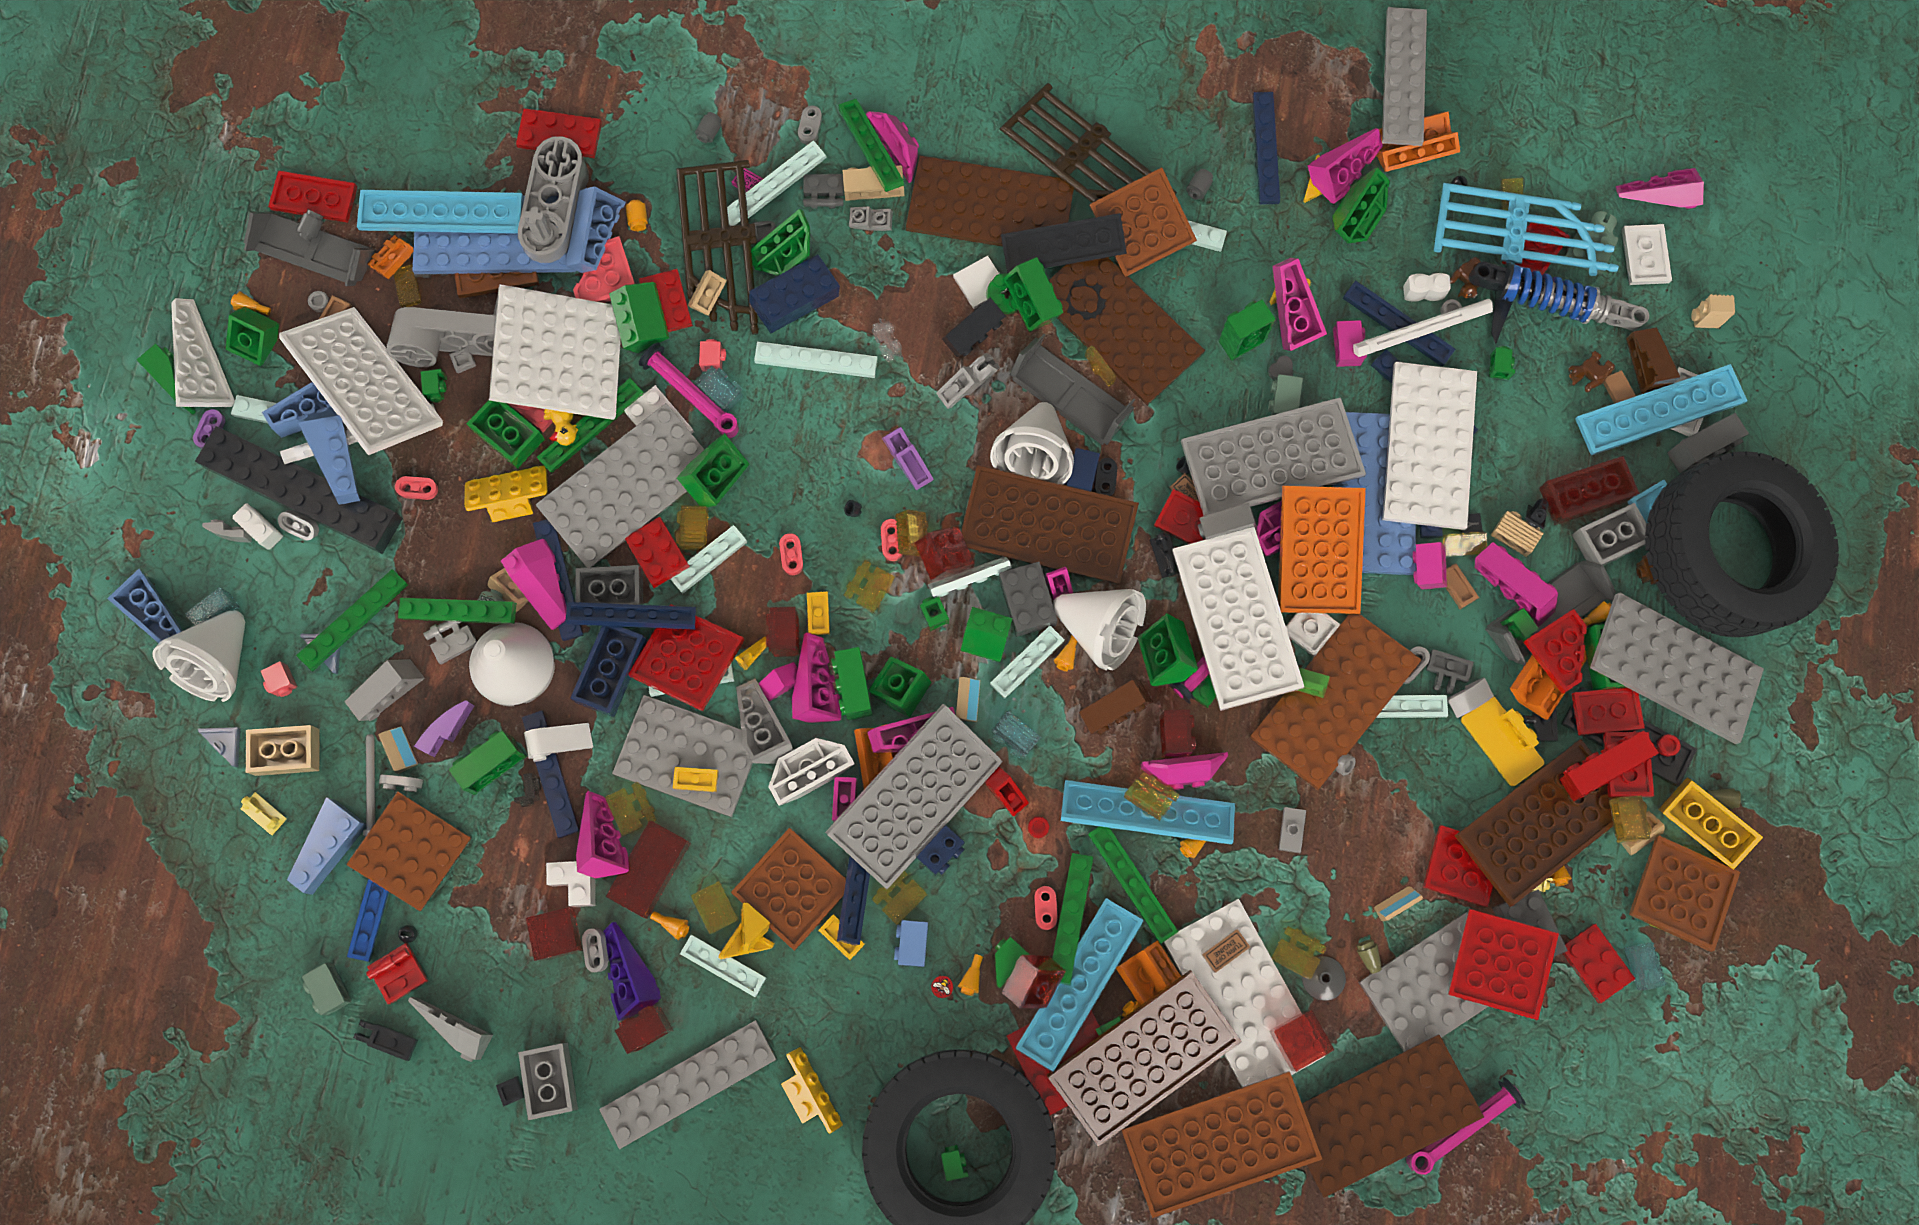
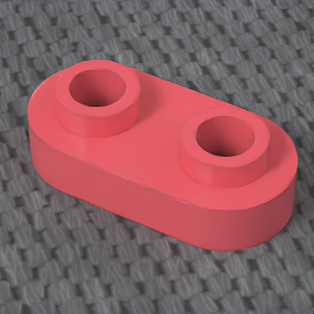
M404 476L396 481L395 490L403 498L430 500L437 495L438 486L430 478ZM407 486L411 487L409 491H405ZM431 487L430 492L425 493L426 488Z
M888 519L881 526L882 552L887 560L896 561L903 555L902 528L897 520ZM890 528L895 529V533L889 534L888 530ZM891 548H895L897 552L895 554H890L889 550Z
M785 534L779 542L782 567L787 574L797 575L803 570L801 543L796 535ZM794 543V547L789 549L787 544ZM793 562L797 564L795 568L789 567Z
M1042 886L1037 889L1034 895L1035 920L1039 928L1050 930L1057 923L1056 893L1051 887ZM1043 893L1049 895L1048 901L1042 900L1041 895ZM1044 915L1050 916L1051 921L1049 923L1043 921Z

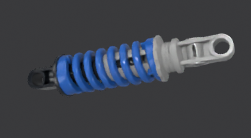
M1480 262L1469 274L1471 284L1496 291L1495 296L1498 300H1506L1507 298L1509 302H1513L1518 294L1517 302L1523 305L1527 297H1529L1528 306L1530 308H1533L1538 303V309L1541 311L1549 306L1548 311L1551 314H1554L1559 309V315L1564 317L1569 312L1570 319L1578 320L1582 324H1587L1592 319L1597 323L1604 322L1612 326L1635 331L1649 320V312L1646 308L1629 304L1622 300L1612 299L1609 295H1600L1599 287L1589 285L1583 287L1581 283L1576 282L1573 284L1568 279L1563 281L1561 277L1556 276L1552 278L1550 274L1545 273L1542 275L1540 271L1535 270L1531 272L1529 268L1520 267L1513 262H1508L1505 267L1488 262ZM1478 271L1482 272L1484 277L1479 275Z

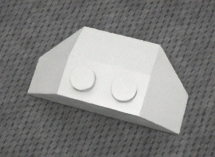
M815 738L778 759L768 787L778 806L801 798L830 782L852 767L854 762L845 745Z

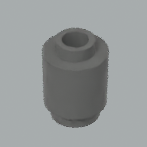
M712 112L704 115L695 130L697 139L703 143L713 142L721 127V118Z
M1200 169L1194 174L1186 188L1188 195L1192 199L1204 198L1213 182L1212 173L1206 169Z
M308 209L303 214L296 229L300 232L298 236L309 241L311 238L316 239L323 224L322 219L324 216Z

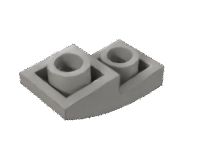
M870 207L850 208L849 227L861 230L892 231L893 212L891 209L871 210Z
M214 519L209 523L202 524V527L221 538L235 542L251 543L252 536L242 527H230L223 520Z
M1484 677L1466 685V689L1447 698L1457 718L1471 712L1494 697Z

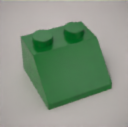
M246 307L229 314L226 350L259 366L263 365L277 342L279 323Z
M972 607L960 651L1001 662L1013 618Z
M890 656L868 691L892 709L910 717L932 682L923 671Z
M1011 937L1008 940L1003 938L995 947L997 950L995 953L996 986L999 989L1030 955Z

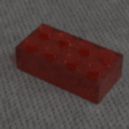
M1624 456L1548 480L1539 487L1543 499L1548 501L1547 509L1554 525L1627 502L1640 494Z
M650 820L628 857L629 871L618 874L606 897L635 914L648 919L691 843Z

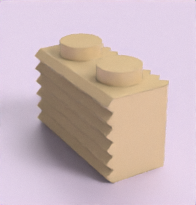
M1711 294L1705 301H1701L1700 305L1693 309L1691 314L1694 327H1721L1735 314L1734 296H1721L1720 294L1713 296Z
M1507 511L1501 517L1491 536L1516 550V552H1519L1524 557H1527L1533 552L1544 533L1540 531V527H1532L1522 520V516L1519 513Z

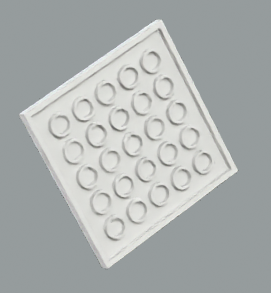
M500 284L498 288L489 400L614 420L617 403L620 334L612 304Z

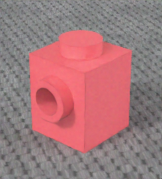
M714 339L700 341L699 365L702 372H722L723 361H726V349H723L721 342Z
M279 661L261 670L265 680L263 685L268 693L284 697L297 688L288 665Z

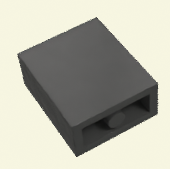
M1249 503L1200 517L1201 524H1198L1203 540L1255 527V530H1257Z

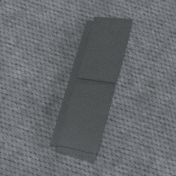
M250 212L244 238L245 251H257L345 282V286H355L357 281H362L368 268L367 264L376 251L372 247L321 230L316 239L311 238L309 241L298 236L300 232L296 229L300 222L274 213Z
M1045 334L1039 339L1035 338L1019 353L1010 373L1013 377L1012 380L1040 401L1051 404L1055 410L1059 411L1061 416L1098 443L1108 445L1131 415L1135 399L1127 406H1124L1042 347L1041 343Z
M1583 560L1582 562L1575 563L1547 584L1553 585L1558 592L1556 611L1533 634H1536L1573 609L1582 617L1606 599L1613 601L1616 591L1604 566ZM1517 604L1488 624V628L1485 630L1509 660L1525 666L1526 661L1524 657L1531 652L1522 639L1518 641L1517 638L1512 636L1511 632L1508 631L1509 627L1507 624L1502 626L1500 623L1518 611L1520 607Z

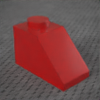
M1000 767L984 782L1013 817L1029 804L1012 778Z

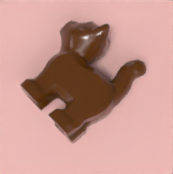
M1473 257L1468 262L1462 264L1450 278V284L1455 283L1457 279L1465 283L1458 297L1463 296L1464 298L1474 299L1478 295L1477 288L1479 286H1474L1469 281L1470 272L1481 262L1477 257ZM1478 271L1479 275L1484 277L1483 273Z
M1594 351L1591 357L1586 359L1581 365H1572L1568 369L1569 377L1573 381V386L1581 381L1584 376L1587 377L1591 382L1585 386V391L1590 392L1591 389L1604 383L1607 376L1614 370L1615 365L1609 360L1604 365H1600L1599 359L1601 354Z

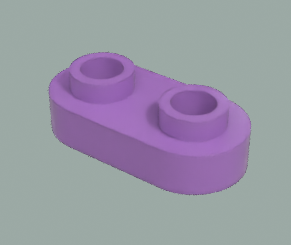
M211 409L203 414L193 435V441L199 448H203L205 445L204 440L211 435L215 426L223 429L225 417L219 411Z

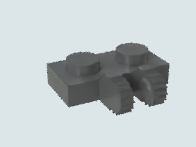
M1431 650L1426 671L1437 674L1433 689L1438 691L1442 685L1443 676L1449 677L1446 694L1451 695L1456 680L1464 683L1469 682L1474 662L1438 650Z

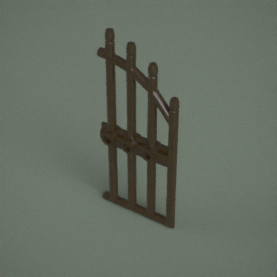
M1050 83L1042 87L999 128L1004 134L1092 203L1099 200L1098 198H1103L1117 191V189L1083 163L1089 156L1126 185L1134 182L1131 177L1096 151L1102 143L1143 176L1152 173L1108 137L1111 133L1104 125L1098 122L1091 125L1050 93L1053 89ZM1044 97L1085 129L1086 132L1081 137H1078L1037 105V103ZM1032 110L1074 144L1066 150L1024 117V115ZM1019 122L1061 156L1053 162L1011 128ZM1075 169H1079L1104 190L1087 189L1070 174Z
M749 160L676 168L688 299L691 300L695 292L694 289L697 288L700 282L693 274L691 251L703 250L705 271L711 270L713 272L711 249L723 248L728 301L718 297L709 314L710 321H717L716 305L729 311L731 330L738 331L737 313L749 314L752 335H757L759 331L757 325L758 316L749 303V291L755 288L751 244H757L755 223L749 224L744 169L750 168ZM736 170L741 225L729 226L724 177V171ZM716 172L721 227L709 229L704 173ZM696 174L701 230L690 231L685 176ZM743 245L748 306L736 305L732 246Z

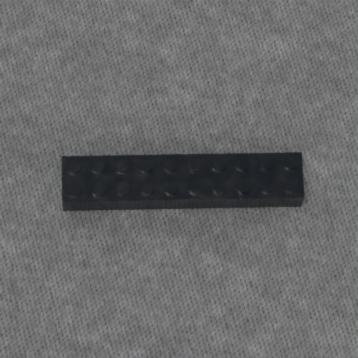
M215 426L195 460L203 468L289 510L296 511L314 520L316 523L380 554L384 553L403 519L396 512L359 495L360 501L339 505L326 478L292 462L284 464L282 457Z

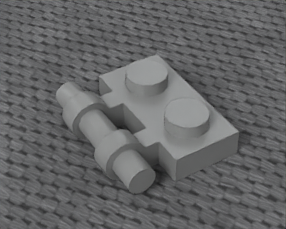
M445 621L438 626L436 624L431 626L430 630L423 633L427 640L433 637L436 638L437 641L431 644L430 647L439 664L442 665L475 646L477 640L468 625L460 628L459 623L461 622ZM450 628L453 629V633L443 637L442 632Z

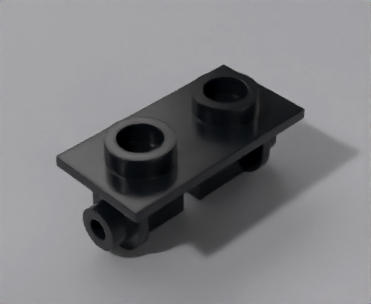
M1538 499L1533 507L1528 504L1525 519L1532 527L1544 529L1547 516L1546 509L1549 505L1546 499Z
M1160 533L1156 535V538L1150 539L1149 541L1162 578L1179 574L1172 551L1174 546L1170 535Z

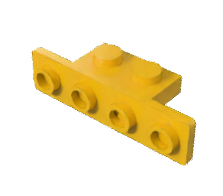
M801 1047L788 1053L787 1058L797 1075L781 1085L801 1122L804 1123L819 1115L828 1133L834 1132L843 1124L839 1114L830 1102L828 1094L824 1091L817 1074L812 1069L807 1055Z

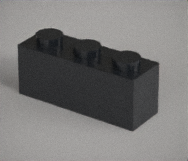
M990 297L947 333L942 340L956 357L961 355L965 357L973 350L972 345L976 342L979 344L988 337L986 333L991 329L994 331L1003 324L1001 320L1006 316Z

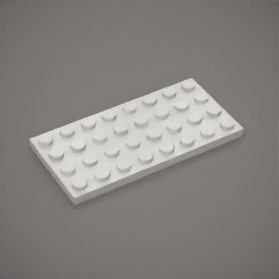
M355 307L279 334V339L336 414L340 415L343 423L368 455L442 426L443 420L398 362L388 355L386 347Z
M1395 362L1393 368L1382 520L1461 530L1467 528L1477 371Z
M1255 527L1174 548L1172 550L1220 711L1303 689L1302 677Z
M1239 899L1179 930L1178 933L1164 941L1181 976L1189 970L1194 973L1242 1041L1224 1054L1241 1087L1288 1071L1293 1075L1325 1057ZM1238 929L1250 948L1214 973L1202 954Z

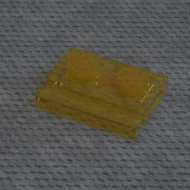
M720 881L691 895L710 935L739 920Z

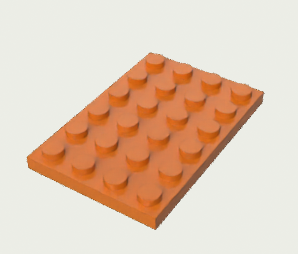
M1282 486L1278 604L1281 612L1360 614L1366 488Z

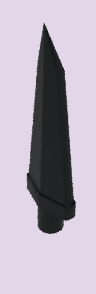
M1496 296L1491 328L1495 344L1498 341L1513 303L1509 302L1507 298L1506 300H1498Z

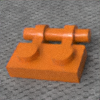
M395 235L383 243L384 246L378 253H374L371 256L372 259L367 264L387 279L396 273L414 251L411 245Z

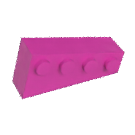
M1289 258L1272 266L1283 349L1292 351L1326 335L1327 332L1299 258Z
M1492 542L1475 558V569L1494 587L1499 585L1501 592L1508 600L1514 599L1520 607L1518 610L1524 608L1534 619L1537 627H1540L1555 613L1558 598L1556 588L1541 580L1536 572L1527 569L1522 561L1510 556L1504 547Z
M950 707L949 709L955 714L954 708ZM935 712L876 727L868 731L873 753L899 752Z

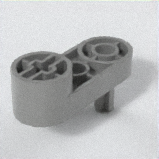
M563 136L546 139L537 147L533 157L518 226V239L524 252L532 260L539 263L554 262L567 252L579 191L585 189L589 180V171L578 145L571 139ZM558 196L556 202L552 204L545 203L549 197Z
M497 300L493 315L416 307L400 308L394 315L386 348L387 353L396 361L414 367L433 366L437 361L439 351H463L466 347L471 354L493 356Z

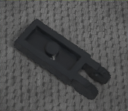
M360 1020L359 1025L361 1027L373 1030L370 1037L362 1033H355L354 1039L366 1043L369 1047L405 1061H410L418 1039L379 1024Z

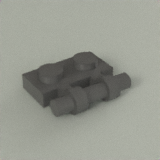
M805 174L803 193L804 196H811V199H803V206L811 207L812 209H818V207L835 209L836 206H843V198H836V196H844L843 174ZM818 196H829V198L818 199Z

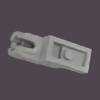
M985 353L970 366L962 367L936 392L947 409L952 408L965 395L972 394L999 369L998 363H995L994 358L990 354Z

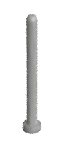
M373 734L366 736V830H363L364 837L367 836L375 824V737Z

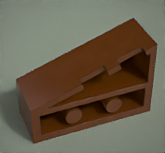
M1657 327L1633 331L1626 338L1641 394L1674 384L1680 378Z
M1131 680L1079 711L1091 734L1098 733L1102 735L1110 730L1109 726L1114 723L1118 725L1128 719L1127 716L1143 711L1153 701L1141 680Z

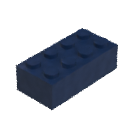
M817 254L749 291V303L771 334L839 297L840 285Z
M602 626L570 699L577 704L615 717L631 680L628 673L644 649L647 642L646 638L641 634L620 626Z

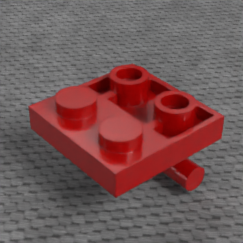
M408 943L401 945L367 966L369 969L366 972L368 978L375 980L387 1004L394 1003L429 981Z

